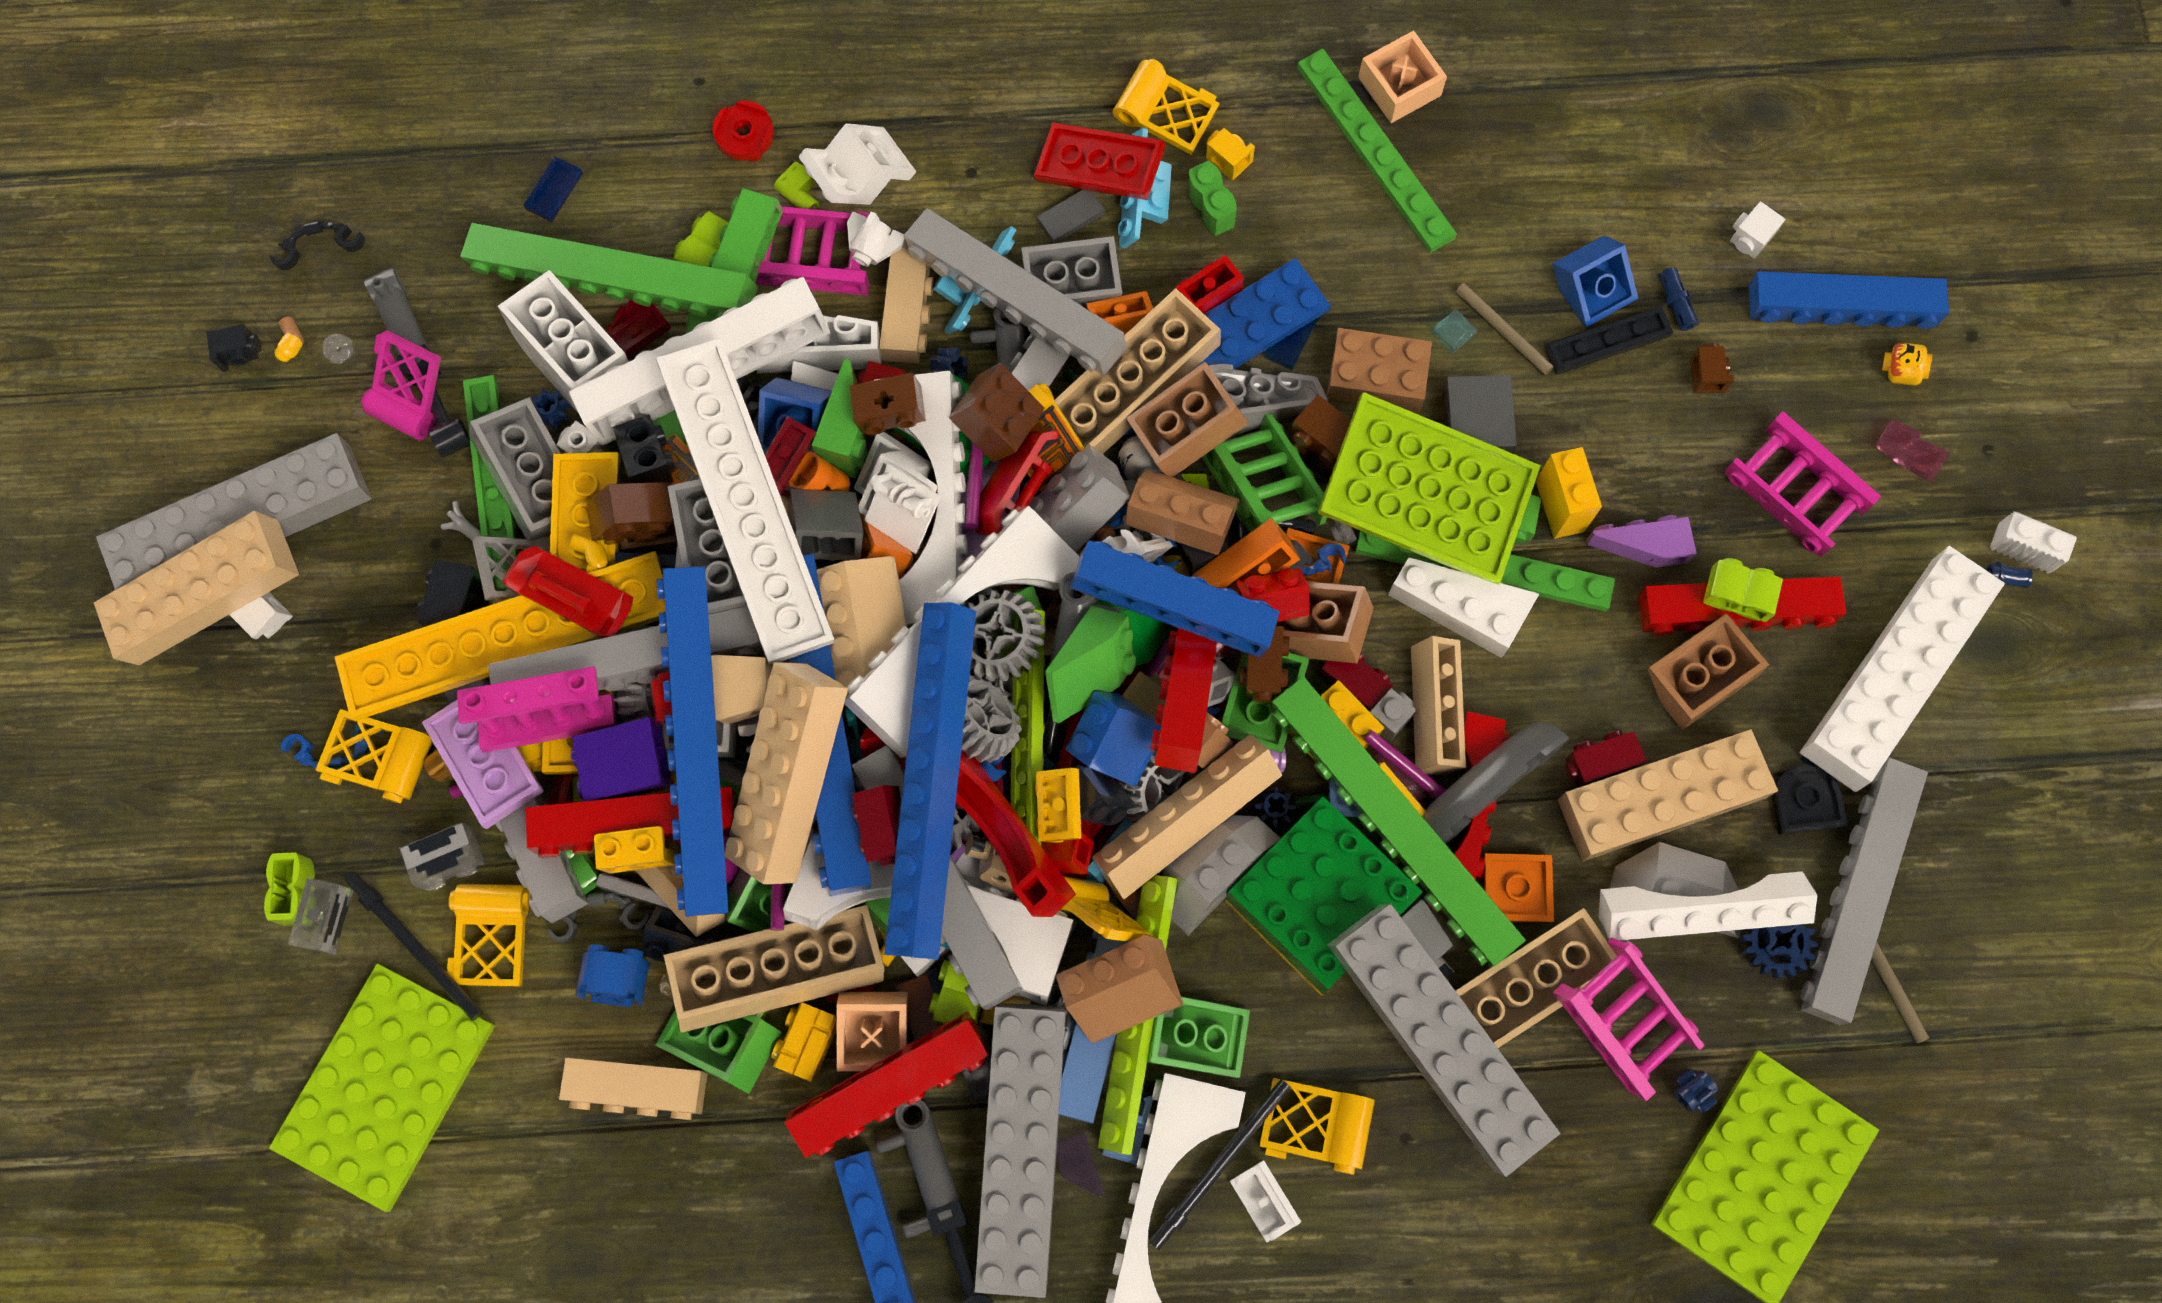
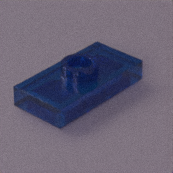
M554 156L523 205L525 209L553 222L583 175L581 168Z
M1319 317L1268 348L1264 358L1293 371Z

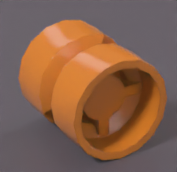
M810 451L805 454L790 479L789 485L793 489L848 492L850 480L844 471L830 464L817 453Z

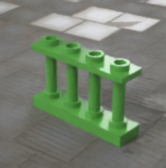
M1271 413L1264 414L1260 431L1223 441L1202 456V459L1224 494L1240 499L1236 513L1249 533L1270 518H1273L1276 523H1281L1311 513L1318 525L1325 524L1327 517L1318 514L1325 492L1321 490L1315 481L1313 472L1306 467L1300 458L1298 449L1286 437L1282 425L1275 420ZM1265 443L1272 453L1270 456L1244 464L1236 462L1231 455L1233 452ZM1280 466L1287 476L1286 479L1257 488L1251 486L1245 477ZM1294 489L1303 501L1272 512L1266 510L1261 502L1262 499Z

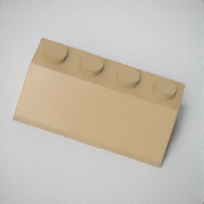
M893 556L843 561L817 570L824 614L834 637V643L830 644L835 678L837 682L846 687L858 675L864 678L872 670L868 666L871 660L882 650L887 653L895 645L891 639L904 626L907 627L895 557Z

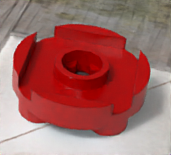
M738 101L735 106H731L728 109L726 106L721 109L714 119L712 128L717 147L723 154L735 160H749L752 162L762 158L763 153L771 146L775 133L772 120L765 108L752 101ZM749 126L750 132L747 135H739L737 129Z

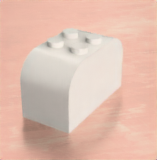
M550 270L498 305L509 330L520 347L577 412L578 410L569 391L575 389L584 380L595 379L606 374V371L615 365H624L629 362L625 352Z

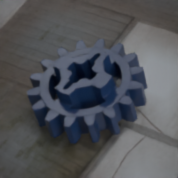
M1805 924L1744 929L1748 934L1739 937V941L1747 943L1748 948L1743 949L1741 953L1742 955L1750 954L1752 956L1748 963L1750 967L1757 964L1761 966L1760 975L1763 976L1772 971L1773 979L1782 978L1784 972L1785 976L1790 978L1796 976V970L1802 972L1808 969L1804 961L1809 962L1815 959V956L1809 952V949L1817 947L1818 943L1810 941L1809 936L1816 931L1815 929H1806ZM1786 934L1779 943L1780 947L1771 950L1777 941V936ZM1797 937L1799 941V948L1797 947ZM1775 957L1781 962L1785 961L1787 964H1778L1769 959Z

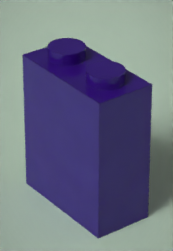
M647 717L572 737L574 747L571 749V757L574 765L578 768L580 780L577 781V791L583 802L640 796L670 788V784H672L662 726L656 725L655 719Z

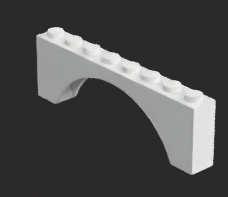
M950 371L915 375L922 388L926 421L916 423L915 426L910 428H899L913 437L926 450L934 469L938 485L937 492L941 496L937 505L935 523L927 545L916 563L899 580L908 629L917 621L913 616L924 603H934L939 598L936 591L949 578L954 582L961 574L958 568L963 563V554L968 552L966 535L962 534V523H965L966 508L964 503H961V492H965L966 484L963 472L960 473V462L964 461L965 454L963 443L959 442V431L961 430L949 419V416L958 405V401L962 399L963 394L961 383L956 382ZM968 599L965 600V601L961 604V606H964V607H967V608H968V606H967V605H968L967 602H969Z
M1030 506L1019 512L1013 509L1001 522L1005 527L998 534L992 532L979 545L983 551L976 558L973 555L969 556L959 566L958 570L961 574L953 582L949 578L936 591L939 598L934 603L953 602L961 605L977 592L1009 584L1033 585L1054 591L1059 588L1061 580L1065 575L1075 572L1080 557ZM924 605L913 616L917 620L910 629L904 626L891 639L895 645L887 653L882 650L871 660L868 666L872 670L864 678L858 675L847 686L849 694L844 702L900 758L907 757Z
M812 835L802 860L797 882L793 883L783 908L785 920L818 930L834 916L852 906L866 901L891 897L894 866L881 868L880 862L868 863L872 883L871 889L830 896L829 887H821L818 868L825 867L823 853L816 854ZM964 880L1023 987V990L1016 993L1015 996L1046 1006L1073 920L1067 918L1068 915L1062 911H1058L1053 917H1032L1019 898L1014 901L1002 897L1003 894L992 888H983V890L970 886L968 881Z
M1167 1073L1164 1074L1163 1081L1156 1079L1152 1100L1158 1101L1155 1115L1148 1113L1144 1134L1150 1135L1147 1149L1140 1148L1136 1168L1142 1170L1140 1184L1134 1182L1132 1184L1128 1203L1135 1206L1132 1219L1126 1217L1124 1219L1120 1238L1127 1240L1124 1254H1116L1112 1274L1119 1275L1116 1290L1109 1288L1106 1303H1162L1152 1280L1148 1260V1229L1154 1202L1166 1177L1188 1151L1211 1136L1239 1127L1246 1092Z

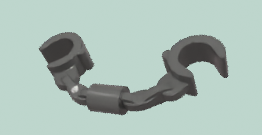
M605 891L591 893L586 897L589 907L606 905L607 900L620 902L619 906L623 913L619 920L626 927L634 931L644 930L651 917L649 913H646L639 924H632L630 916L638 908V905L629 898L622 899L617 894H606ZM577 911L561 918L569 926V930L564 936H558L554 931L547 930L553 940L559 943H567L575 937L580 929V926L574 922Z

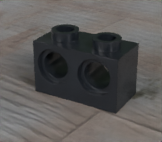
M650 414L613 427L631 483L674 482L670 469L675 468L669 449L663 450L662 444L667 443L661 424L654 425Z

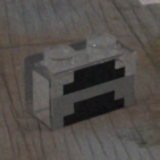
M463 822L399 848L411 884L422 890L425 889V891L445 885V880L457 876V878L469 876L477 871L476 867L485 864L473 828Z
M307 878L288 945L304 950L336 955L353 890L340 884Z

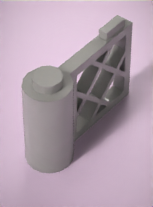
M550 536L535 540L475 537L472 541L485 600H490L493 604L520 596L508 587L505 591H495L492 577L496 575L499 579L503 580L506 572L501 566L505 560L510 565L513 564L516 557L511 552L514 549L525 550L532 546H537L550 553ZM486 547H492L501 556L497 563L487 555Z

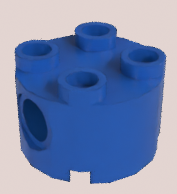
M591 944L589 945L588 952H584L582 955L581 971L575 995L585 1000L586 993L593 995L591 1002L612 1006L632 1007L633 1000L635 1005L642 1006L650 963L643 958L644 952L640 950L623 949V953L609 952V947Z

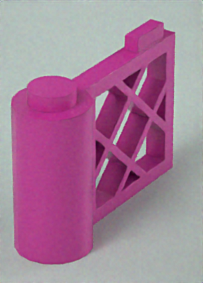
M388 330L376 335L373 352L378 354L372 389H368L361 399L363 412L421 441L428 436V430L433 428L435 422L434 414L431 413L441 357ZM391 344L398 347L404 358L403 360L395 361L390 352ZM419 357L429 362L426 375H422L414 358ZM405 362L414 377V380L408 383L398 365ZM389 369L398 384L396 388L384 383L386 371ZM417 383L423 394L422 401L414 397L409 388L410 385Z

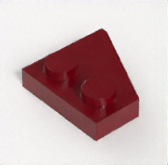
M630 299L625 307H619L614 315L613 322L606 327L605 332L625 352L628 359L669 331L671 327L653 303L650 306H643Z

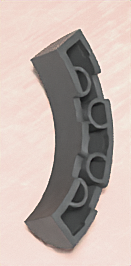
M1544 722L1531 723L1490 752L1442 793L1425 810L1424 820L1447 845L1470 824V819L1475 818L1486 807L1495 802L1523 776L1528 775L1551 758L1569 740L1568 736L1554 725Z

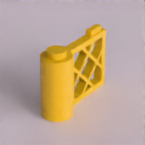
M1149 59L1142 60L1115 105L1113 115L1124 125L1146 128L1149 133L1192 155L1220 103L1215 101L1217 96L1203 88L1199 92L1168 76L1159 61ZM1170 87L1179 92L1182 101L1168 104L1164 94L1167 88ZM1200 103L1209 108L1206 116L1194 118L1190 105ZM1184 107L1188 120L1174 123L1170 110ZM1165 112L1169 125L1158 127L1149 122L1153 114ZM1191 126L1194 134L1192 142L1188 143L1179 138L1176 129Z
M340 709L316 767V771L322 773L320 779L337 785H341L342 780L376 789L384 792L382 795L383 799L401 804L403 799L410 800L433 742L430 736L413 729L398 727L366 717L355 721L358 723L362 733L346 741L342 730L347 719L354 720L350 718L348 711ZM365 725L372 726L373 728L367 730ZM381 730L392 732L388 744L376 750L370 736ZM365 739L371 753L355 761L349 746ZM344 750L350 764L338 770L329 768L328 765L332 755ZM372 759L375 760L378 766L373 781L363 778L358 766ZM353 769L355 775L346 772Z
M1063 876L1076 895L1060 909L1061 911L1072 912L1106 939L1131 942L1144 935L1154 937L1152 933L1109 902V892L1103 883Z
M458 884L456 889L451 891L449 908L456 915L454 958H448L447 973L458 985L522 986L525 922L529 911L528 899H530L528 888H524L523 885ZM466 924H477L486 934L474 947L465 939ZM486 925L496 926L490 931ZM504 925H516L515 940L506 948L494 934ZM489 939L501 951L490 964L477 952ZM464 947L468 950V952L465 955ZM513 948H515L514 956L510 953ZM473 956L484 969L475 978H463V964ZM505 956L514 965L513 979H501L492 969ZM489 973L493 979H485L483 977Z
M1273 1078L1271 1090L1280 1079ZM1283 1080L1291 1087V1090H1294L1301 1102L1284 1113L1280 1106L1277 1105L1276 1109L1280 1116L1273 1120V1110L1266 1118L1260 1141V1147L1266 1148L1265 1155L1286 1160L1287 1153L1326 1161L1334 1164V1171L1354 1175L1355 1169H1362L1375 1100L1355 1094L1341 1093ZM1299 1091L1310 1093L1312 1095H1310L1306 1099H1303ZM1317 1096L1332 1098L1330 1113L1317 1120L1307 1103ZM1304 1106L1314 1123L1297 1134L1287 1116ZM1284 1119L1294 1136L1283 1144L1268 1141L1271 1127ZM1328 1119L1327 1130L1325 1132L1320 1124ZM1318 1127L1325 1138L1322 1153L1307 1150L1300 1137ZM1297 1140L1302 1148L1289 1145Z

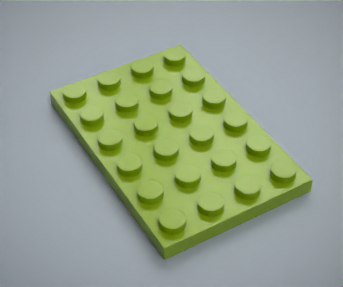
M1363 392L1357 402L1318 514L1463 573L1499 585L1541 465Z
M376 964L269 1149L382 1211L390 1212L496 1025L481 1017L472 1021L457 1004L383 965Z
M1760 1050L1754 1051L1650 1225L1762 1302L1779 1303L1878 1134L1879 1129Z

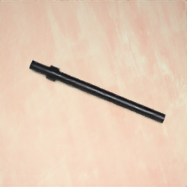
M356 872L348 874L344 881L359 896L358 901L367 911H373L472 1021L480 1017L483 1011L382 902L383 896L374 887L370 888Z
M1282 1079L1278 1081L1176 1208L1172 1206L1164 1216L1166 1220L1149 1240L1155 1248L1160 1250L1175 1230L1178 1229L1180 1231L1187 1223L1188 1219L1186 1217L1291 1089Z

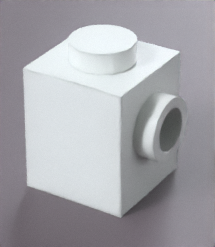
M1760 201L1749 215L1743 212L1734 223L1732 228L1736 232L1730 242L1740 252L1748 254L1755 259L1786 219Z

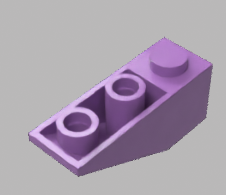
M1676 515L1664 516L1659 518L1657 522L1646 523L1645 520H1634L1627 523L1626 526L1615 528L1613 524L1601 525L1596 527L1586 540L1588 546L1656 568L1687 564L1697 554L1689 518L1677 519Z

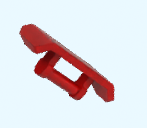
M1058 430L1029 432L1017 452L1001 459L980 493L978 528L974 529L978 535H990L992 532L998 534L1002 530L1001 514L1003 511L1009 514L1013 509H1016L1019 512L1030 504L1045 477H1048L1052 471V467L1037 455L1046 441L1059 438ZM1031 466L1034 472L1014 503L1010 499Z
M532 546L519 552L502 580L505 586L519 595L601 638L617 634L631 611L634 598L537 546Z

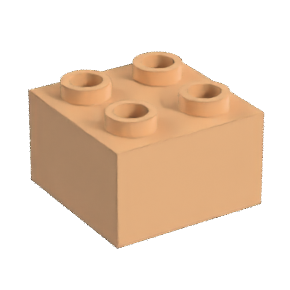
M1413 30L1364 57L1358 78L1389 122L1393 123L1440 97L1447 76Z
M839 992L837 1001V1071H862L907 1046L908 992Z

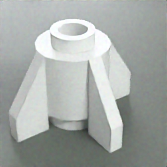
M852 212L847 221L849 250L854 254L852 257L854 261L866 267H869L870 264L877 265L903 248L906 242L904 234L896 230L891 232L889 226L879 221L880 219L876 213L870 212L868 218L856 212Z

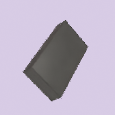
M1083 189L1037 216V222L1052 243L1055 244L1105 215V209L1092 191Z

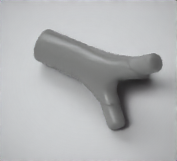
M452 502L453 511L447 512V516L451 518L452 522L441 524V529L457 530L470 540L481 536V531L473 526L460 511L459 502Z

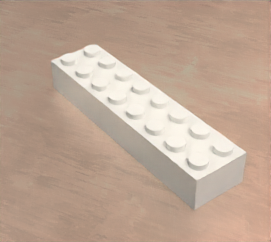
M804 277L790 279L784 282L780 288L768 294L762 293L755 296L750 303L740 308H731L725 311L721 317L711 322L698 324L693 331L683 336L672 337L664 345L652 351H643L634 360L624 365H615L609 368L606 374L595 379L580 382L575 389L569 391V394L584 425L603 446L616 439L613 430L614 426L649 414L652 421L674 411L656 358L721 338L737 380L830 334V330Z
M1951 546L1946 547L1929 563L1799 753L1854 792L1871 783L2005 583Z

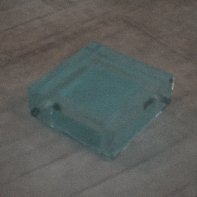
M1456 309L1433 327L1432 333L1454 353L1473 338L1477 330Z

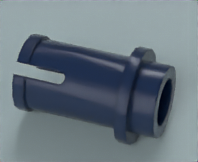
M1999 561L1989 564L1986 568V571L2004 582V585L2028 588L2031 585L2033 578L2031 568L2005 566Z

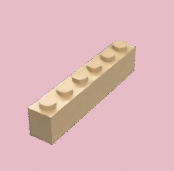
M1249 734L1092 856L1093 861L1108 884L1123 899L1127 898L1279 779L1282 774L1269 749Z

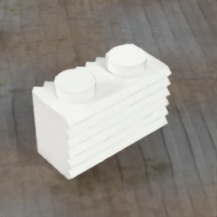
M2013 511L2010 516L2008 515L1998 524L1990 548L1992 551L2002 552L2004 556L2009 555L2010 559L2015 557L2016 561L2027 562L2028 566L2033 565L2035 569L2046 570L2048 574L2069 561L2077 537Z

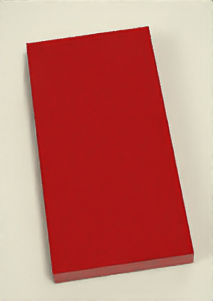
M1052 122L1034 173V178L1038 182L1148 200L1166 145L1163 140Z

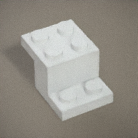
M846 123L825 150L805 148L799 155V159L806 167V172L815 179L822 189L823 196L831 203L870 205L891 179L910 180L916 173V170L884 127Z
M885 432L876 435L854 487L856 491L863 495L858 507L859 512L864 516L867 515L876 493L873 490V486L870 485V481L875 474L882 475L888 463L932 491L936 492L938 485L928 479L933 467L932 463Z

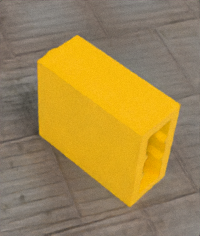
M1583 447L1551 454L1537 477L1536 484L1553 538L1556 539L1585 532L1602 508Z

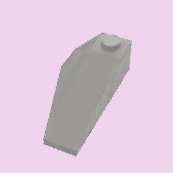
M1229 364L1209 365L1249 423L1230 437L1260 428L1264 414L1271 413L1277 422L1299 415L1317 395L1329 402L1318 378L1315 376L1281 372L1279 375L1261 373V369L1258 368L1242 371L1233 369V365Z

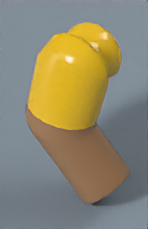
M284 317L278 322L284 336L278 343L274 354L282 362H288L291 358H294L304 344V338L292 317Z

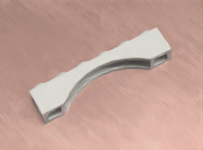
M1803 872L1769 874L1758 883L1745 889L1714 896L1688 897L1667 895L1635 886L1600 889L1599 919L1608 938L1617 940L1814 923L1817 893Z

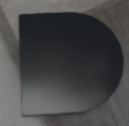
M1808 764L1798 765L1790 768L1777 779L1775 784L1778 792L1772 795L1779 835L1839 829L1848 826L1840 786L1834 778L1832 779L1819 767Z

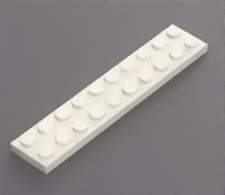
M721 338L656 358L768 664L772 665L774 662H781L833 644L834 637Z

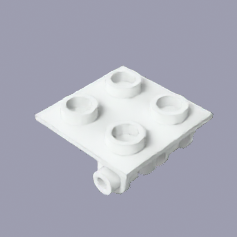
M888 463L882 475L875 474L870 481V485L873 486V490L876 493L864 521L916 554L941 496Z

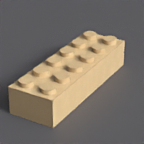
M1176 288L1124 335L1127 348L1104 376L1095 370L1093 372L1086 370L1054 400L1085 448L1090 444L1100 453L1104 454L1132 428L1126 419L1128 416L1193 371L1195 367L1220 346L1221 329Z
M253 511L94 602L113 659L141 665L295 578L299 573L279 521L260 512Z
M773 663L763 706L759 714L754 741L751 745L746 772L742 780L737 807L734 811L729 838L726 842L725 858L762 884L797 882L848 687L808 664Z
M1752 729L1565 792L1558 799V803L1583 862L1764 800L1778 792V789Z
M867 905L840 912L818 930L792 923L784 925V930L782 931L767 929L664 955L681 1033L871 985L884 980V965Z
M1583 908L1502 960L1495 967H1491L1455 991L1496 1047L1499 1048L1563 1006L1553 994L1562 983L1574 989L1578 987L1583 988L1617 955L1609 946L1607 940L1585 908Z

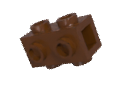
M1284 626L1275 627L1270 647L1260 658L1248 654L1247 667L1240 668V687H1246L1245 697H1253L1252 701L1271 703L1273 698L1280 696L1281 689H1287L1288 669H1282V656L1288 657L1289 637L1283 636Z

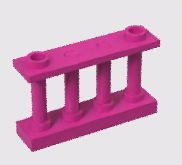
M782 207L783 213L778 225L793 227L788 260L784 263L769 261L772 247L771 241L765 259L761 262L757 271L756 285L780 287L790 279L804 277L809 289L813 291L868 296L870 284L867 273L860 269L861 264L852 259L853 253L850 252L848 267L845 269L830 267L835 231L848 232L847 221L852 213ZM856 211V213L865 216L866 218H868L869 213ZM805 228L823 230L818 264L815 266L800 264Z
M1782 411L1765 430L1770 435V439L1745 464L1736 458L1724 473L1736 488L1743 489L1799 538L1806 550L1817 554L1821 558L1836 544L1828 536L1853 511H1858L1863 515L1882 496ZM1779 447H1784L1795 459L1768 485L1754 472ZM1804 468H1808L1819 478V481L1793 507L1779 493ZM1829 489H1832L1843 498L1844 502L1817 528L1804 514Z
M595 666L457 690L459 723L478 722L479 748L483 753L574 737L617 725L615 703L612 694L599 696Z
M1610 938L1607 943L1617 956L1583 988L1578 987L1574 989L1562 983L1553 994L1626 1090L1647 1101L1656 1093L1648 1082L1650 1079L1649 1074L1682 1042L1698 1050H1701L1705 1045L1696 1035L1699 1030L1695 1024L1682 1016L1641 961L1643 957L1641 951L1629 941L1625 943ZM1626 968L1636 982L1602 1014L1596 1013L1591 1007L1593 1004L1592 999ZM1645 993L1654 1007L1621 1039L1615 1038L1610 1032L1613 1028L1611 1024ZM1664 1018L1673 1032L1639 1064L1634 1063L1629 1057L1631 1054L1630 1049Z

